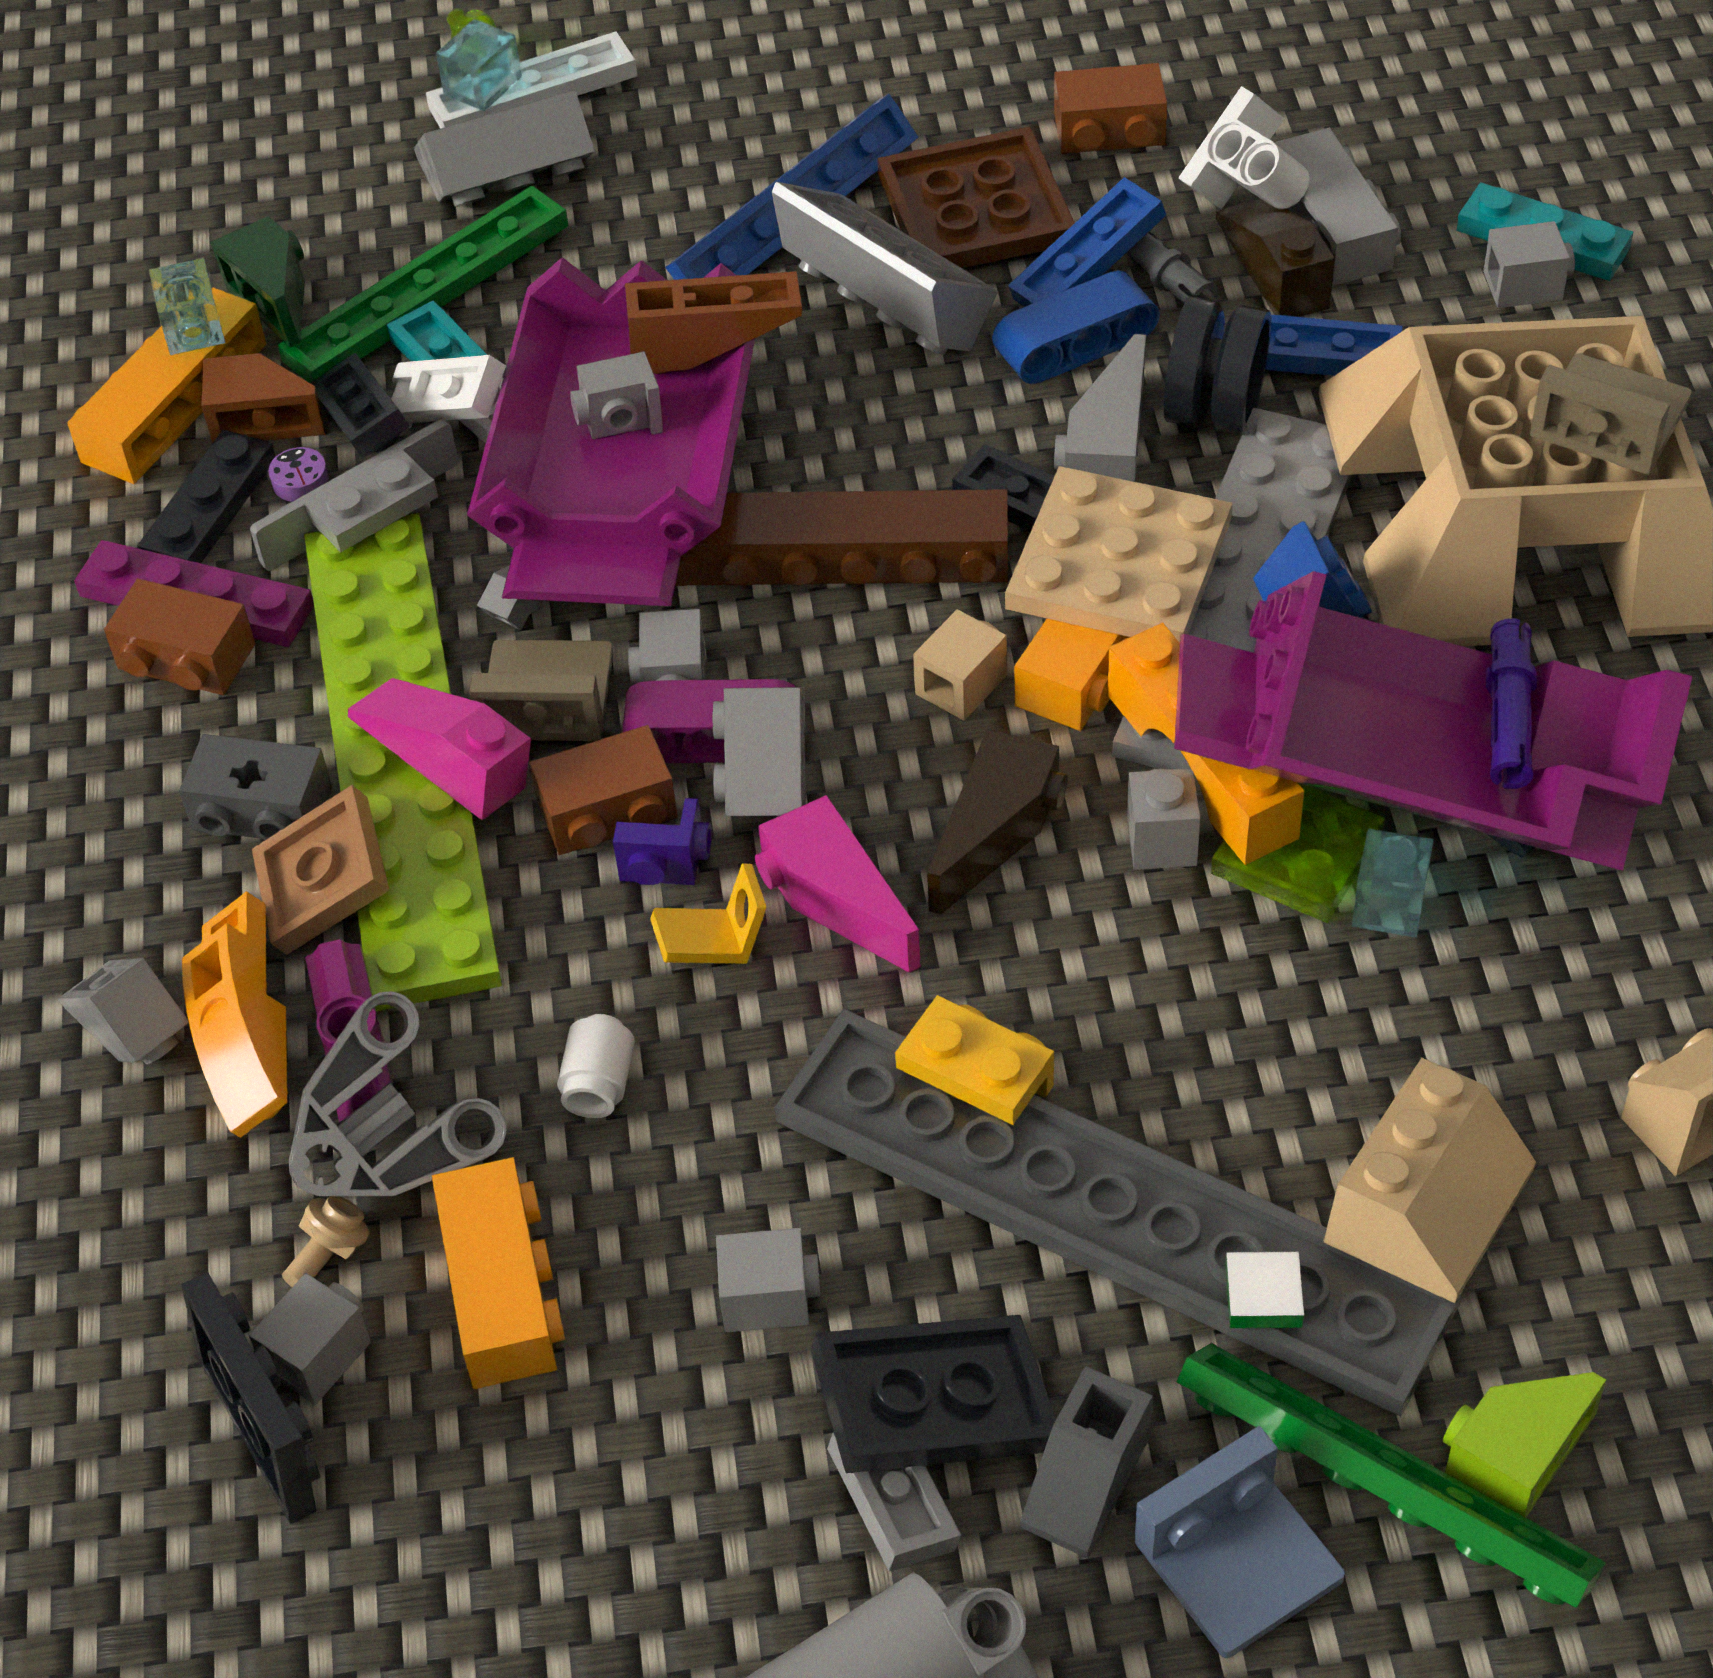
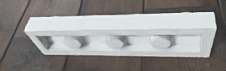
M612 32L426 92L429 110L441 129L572 90H576L578 96L600 88L611 87L618 82L637 77L636 61L618 33Z

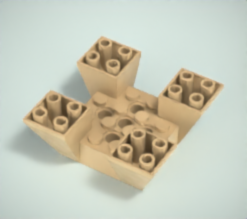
M1644 316L1408 327L1320 385L1318 394L1340 475L1424 471L1426 480L1364 554L1363 562L1380 624L1459 646L1491 645L1490 631L1493 625L1500 620L1512 618L1518 548L1599 543L1598 550L1627 637L1713 632V506L1682 419L1680 418L1649 475L1530 436L1541 377L1549 365L1566 369L1573 356L1577 353L1667 381Z

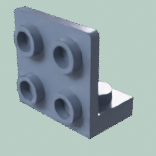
M1260 1425L1137 1503L1136 1546L1218 1653L1224 1658H1230L1340 1586L1345 1575L1341 1565L1274 1484L1278 1448Z

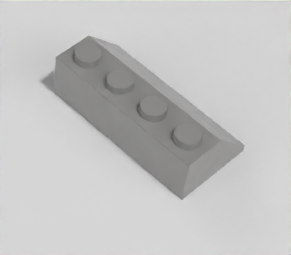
M781 182L775 183L772 196L782 247L801 259L799 267L803 271L820 279H833L839 283L837 292L842 296L860 304H867L869 302L878 308L876 316L880 320L896 328H910L918 334L915 341L930 351L945 355L948 349L971 352L998 294L996 289L842 194Z

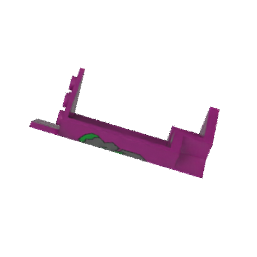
M1313 571L1269 594L1267 601L1259 600L1249 629V636L1257 639L1254 652L1188 634L1180 635L1174 749L1622 871L1638 808L1662 804L1693 677L1667 669L1634 679L1624 680L1556 660L1534 666L1537 670V687L1534 691L1531 690L1533 779L1522 788L1505 789L1502 788L1503 769L1502 781L1498 785H1495L1490 779L1492 760V698L1486 688V669L1491 667L1492 654L1319 607L1326 574Z

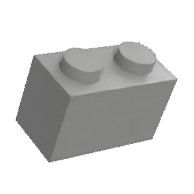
M804 687L724 688V701L713 702L714 739H724L725 764L714 765L713 784L715 802H725V816H781L805 805Z

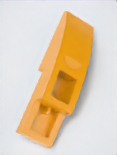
M247 891L202 926V943L182 957L184 998L195 1049L213 1098L230 1132L240 1138L262 1121L273 1118L287 1104L288 1094L286 1006L266 994V904Z

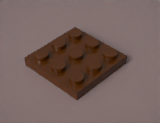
M1030 126L877 158L878 176L901 231L960 268L1045 251L1075 223Z

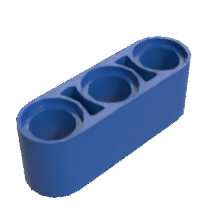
M1117 270L1013 311L997 324L993 331L992 342L993 346L1025 383L1036 384L1122 349L1134 334H1142L1147 337L1156 327L1160 313L1159 308L1125 271Z

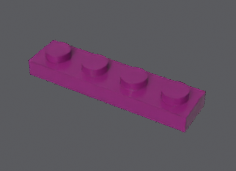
M105 540L99 542L74 580L80 597L116 606L121 604L137 578L241 603L245 606L254 639L285 647H290L314 607L310 589Z

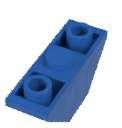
M1305 521L1291 528L1253 577L1263 601H1267L1269 594L1313 571L1326 574L1319 607L1362 619L1373 612L1357 580L1354 581L1343 558L1339 557L1328 535L1317 540Z

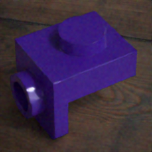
M685 798L680 825L616 823L613 847L619 881H631L643 885L659 883L695 885L699 860H709L712 844L711 823L701 822L698 799Z

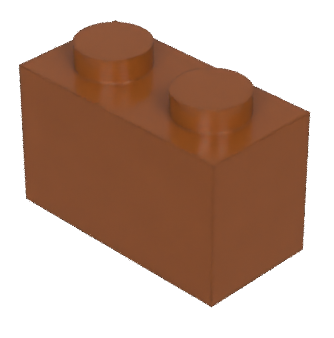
M1159 63L1054 72V116L1061 154L1166 145L1167 100Z
M139 578L136 579L104 628L118 669L124 670L133 676H148L176 683L188 690H203L223 696L256 644L244 604Z
M649 725L529 762L537 803L559 856L578 849L592 848L603 841L613 839L617 822L660 824L678 818L672 777Z

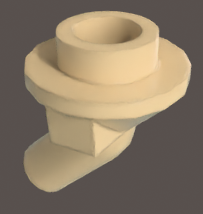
M329 1196L327 1199H312L306 1207L299 1227L312 1238L282 1273L285 1282L293 1287L305 1273L315 1278L334 1253L344 1259L354 1255L370 1235L367 1225L363 1222L364 1214L361 1209L351 1201L340 1196Z

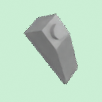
M1134 334L1069 411L1067 435H1056L1054 470L1062 466L1132 482L1136 481L1145 372L1146 335Z

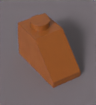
M260 353L204 359L201 406L212 443L223 429L264 441L325 435V424L314 385Z

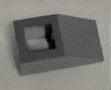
M1085 1366L1052 1427L1020 1520V1528L1088 1559L1150 1439L1153 1395Z

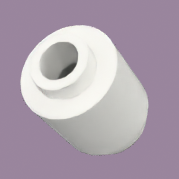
M594 1014L577 1020L570 1026L557 1086L562 1094V1105L568 1111L586 1118L606 1117L614 1111L615 1105L623 1099L635 1039L631 1031L623 1026L615 1017L605 1014Z

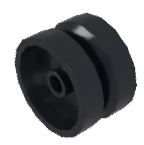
M1192 296L1186 299L1175 329L1167 366L1164 391V418L1166 422L1195 427L1205 417L1211 402V418L1216 431L1245 436L1248 427L1246 424L1252 409L1257 408L1266 371L1271 337L1272 316L1270 310L1241 305L1231 314L1224 332L1225 316L1219 301Z

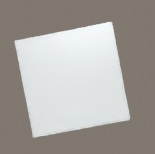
M1299 1252L1226 1253L1225 1268L1230 1328H1302L1304 1309Z

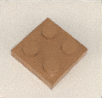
M353 785L252 848L262 902L266 904V923L270 943L286 955L389 891L368 797Z

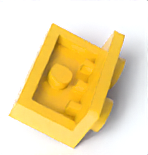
M938 995L895 1052L897 1069L1011 1125H1014L1035 1093L1046 1097L1054 1086V1051L1047 1048L1039 1039L1028 1033H1016L987 1019L983 1013L972 1006L957 1005Z

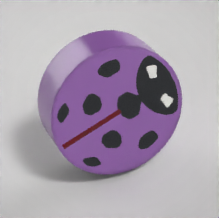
M297 447L283 451L272 460L269 466V476L273 490L278 497L286 501L293 502L329 482L324 457L318 451L311 448Z

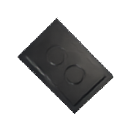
M208 1272L181 1284L199 1362L289 1524L291 1525L316 1512L311 1483L320 1479V1472L307 1444L313 1442L311 1429L301 1408L295 1401L285 1406L275 1390V1388L281 1386L280 1376L266 1348L261 1346L252 1350L244 1335L250 1332V1326L239 1300L233 1292L221 1296Z
M1021 1315L816 1333L810 1349L846 1474L1044 1453L1052 1427L1056 1421Z

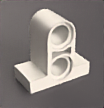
M1242 86L1179 176L1181 181L1220 209L1224 207L1238 185L1275 208H1290L1304 196L1308 189L1310 178L1308 170L1270 140L1285 118L1254 93Z

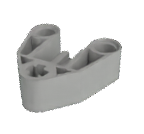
M392 991L379 992L365 1000L356 1010L303 1089L289 1157V1173L294 1183L304 1192L317 1196H396L432 1181V1175L461 1169L495 1154L502 1146L506 1135L505 1118L500 1109L493 1103L480 1098L460 1100L449 1106L429 1124L418 1127L371 1167L363 1157L415 1115V1112L410 1108L403 1096L397 1092L391 1083H388L338 1125L328 1116L383 1071L381 1068L407 1048L415 1039L419 1028V1016L413 1002L404 995ZM387 1004L393 1006L400 1011L404 1018L403 1033L395 1042L383 1043L377 1041L368 1030L367 1019L369 1013L378 1005ZM469 1109L479 1111L486 1116L490 1126L488 1139L477 1149L465 1148L458 1142L455 1136L454 1127L456 1120L463 1112ZM318 1144L320 1152H326L327 1147L330 1146L339 1156L332 1164V1168L337 1175L326 1184L323 1183V1178L319 1176L316 1177L315 1184H313L303 1173L310 1165L309 1158L305 1153Z

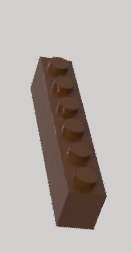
M1007 489L727 493L721 526L681 556L675 586L1008 582Z

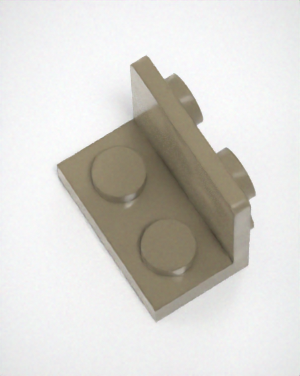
M1577 353L1573 356L1566 369L1549 365L1541 377L1530 436L1649 475L1688 406L1692 391L1687 387Z
M496 640L492 646L488 673H472L469 690L471 700L485 703L529 736L531 740H601L613 659L612 643L610 641Z

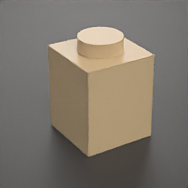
M956 609L913 654L915 694L965 721L1007 676V635L1000 632L989 622L979 621Z

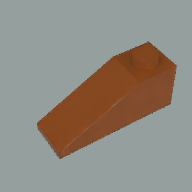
M797 271L625 283L630 354L645 352L652 372L656 374L690 370L802 316Z

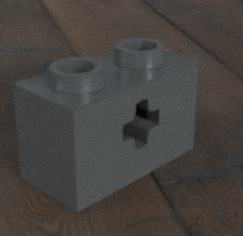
M202 734L179 793L192 830L203 831L214 836L228 834L266 840L326 802L329 798L332 784L321 748Z

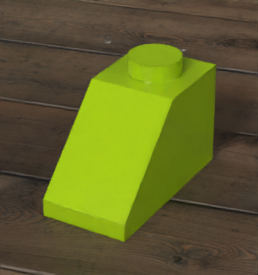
M1594 1372L1490 1387L1475 1409L1464 1404L1447 1428L1443 1443L1451 1448L1445 1473L1518 1514L1527 1517L1595 1417L1606 1379Z

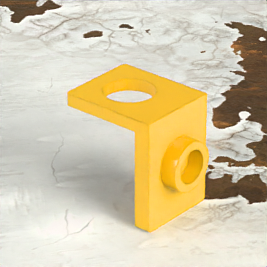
M742 863L726 909L654 908L650 920L663 961L668 963L747 964L766 911V903L752 864ZM746 894L748 897L747 921H745L744 903Z

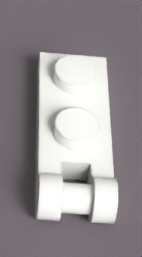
M490 355L401 362L397 364L392 378L396 387L391 400L410 425L409 428H411L414 422L438 421L439 419L446 421L489 418L491 409L499 396V385L506 365Z

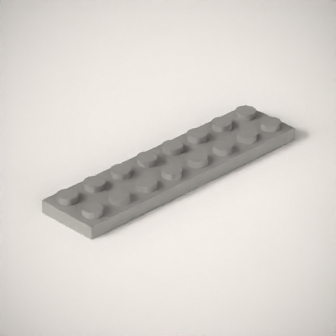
M1257 408L1252 409L1246 424L1248 427L1245 436L1242 435L1215 497L1218 500L1232 502V517L1188 633L1191 636L1249 652H1254L1257 641L1256 638L1249 636L1251 619L1259 600H1263L1253 577L1291 528L1298 523L1305 521L1317 540L1326 535L1329 537L1352 475H1340L1326 424ZM1123 716L1113 740L1112 757L1158 769L1191 768L1180 750L1174 749V743L1166 735L1158 730H1154L1141 737L1125 716Z

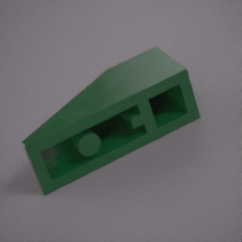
M267 216L211 241L210 243L226 288L233 295L256 303L260 320L290 348L299 344L301 340L305 280L299 261L304 259V253L293 231L290 229L285 231Z

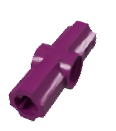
M342 939L318 944L317 949L305 957L317 1014L316 1027L324 1048L325 1057L356 1010L365 1000L373 996L361 945L346 943ZM374 1007L367 1019L368 1030L377 1041L385 1043ZM388 1063L381 1068L383 1071L336 1109L339 1123L388 1083L392 1084Z

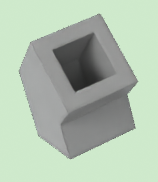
M509 566L493 573L477 606L490 617L522 630L529 614L540 609L541 600L503 599L502 594Z

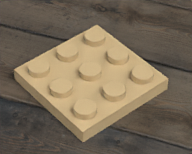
M1059 466L1005 591V609L1132 637L1163 622L1180 642V635L1188 634L1231 522L1232 502Z

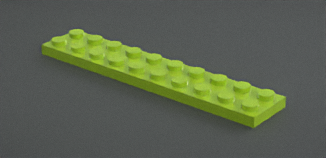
M420 514L406 515L342 552L320 531L306 533L304 537L340 792L353 785L368 797L389 887L388 892L357 911L363 954L372 995L374 996L379 992L392 991L404 995L413 1004L502 987L473 814L348 718V708L391 678L451 694ZM387 1004L375 1007L376 1011L395 1008Z

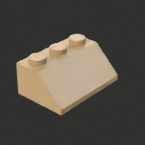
M1707 1028L1694 1035L1685 1044L1682 1051L1661 1063L1660 1060L1654 1059L1641 1066L1628 1082L1629 1091L1621 1119L1675 1177L1713 1155V1029Z
M1421 1058L1338 1183L1323 1243L1456 1303L1532 1175L1536 1161L1486 1085Z

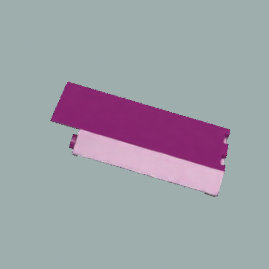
M562 257L527 287L467 516L514 548L502 594L503 599L671 606L681 556L721 526L755 338L690 370L669 371L662 374L653 373L659 387L662 433L652 435L649 428L592 439L587 424L578 426L574 417L570 392L579 390L577 366L630 355L625 283L667 280L642 260L605 290ZM720 263L703 278L736 276V274Z

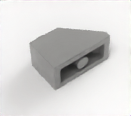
M144 958L110 960L58 998L63 1007L119 1062H138L142 1059L145 1064H150L178 1044L179 1041L174 1034L189 1023L186 1016Z

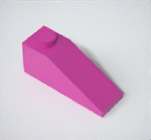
M391 678L348 708V718L481 820H484L526 788L531 738L485 703Z
M827 795L758 825L761 852L755 855V862L761 878L770 890L778 887L792 909L910 973L921 968L918 927Z

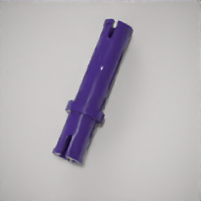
M1516 618L1500 620L1491 628L1492 664L1491 667L1486 669V688L1492 698V760L1490 779L1495 785H1498L1502 781L1503 769L1502 788L1505 789L1522 788L1533 779L1531 690L1534 691L1537 687V670L1530 659L1532 629L1525 622L1521 626V638H1519L1520 620Z

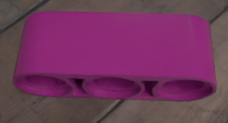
M777 679L657 680L639 682L631 686L626 692L622 733L649 725L665 763H725L724 739H714L713 702L724 701V688L796 686L787 681Z

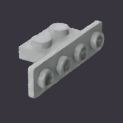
M439 419L252 524L250 531L260 564L267 571H272L306 551L304 534L320 531L342 552L437 498L438 494L434 478L455 467L459 462L451 425L444 419Z

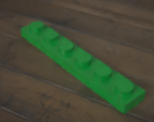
M530 186L302 329L299 344L291 348L284 341L278 344L282 362L307 382L311 383L353 353H356L360 359L390 340L387 328L388 323L433 300L440 307H443L567 228L569 225L566 209L534 186Z
M1213 1343L1186 1358L1176 1382L1195 1393V1401L1208 1411L1225 1417L1235 1415L1255 1427L1260 1425L1277 1446L1278 1450L1288 1453L1301 1452L1322 1464L1323 1473L1335 1483L1353 1490L1364 1488L1389 1502L1388 1509L1404 1522L1423 1528L1430 1525L1455 1539L1456 1548L1471 1560L1488 1566L1499 1564L1524 1578L1523 1585L1527 1590L1544 1601L1557 1605H1563L1566 1602L1577 1608L1593 1590L1606 1564L1605 1561Z

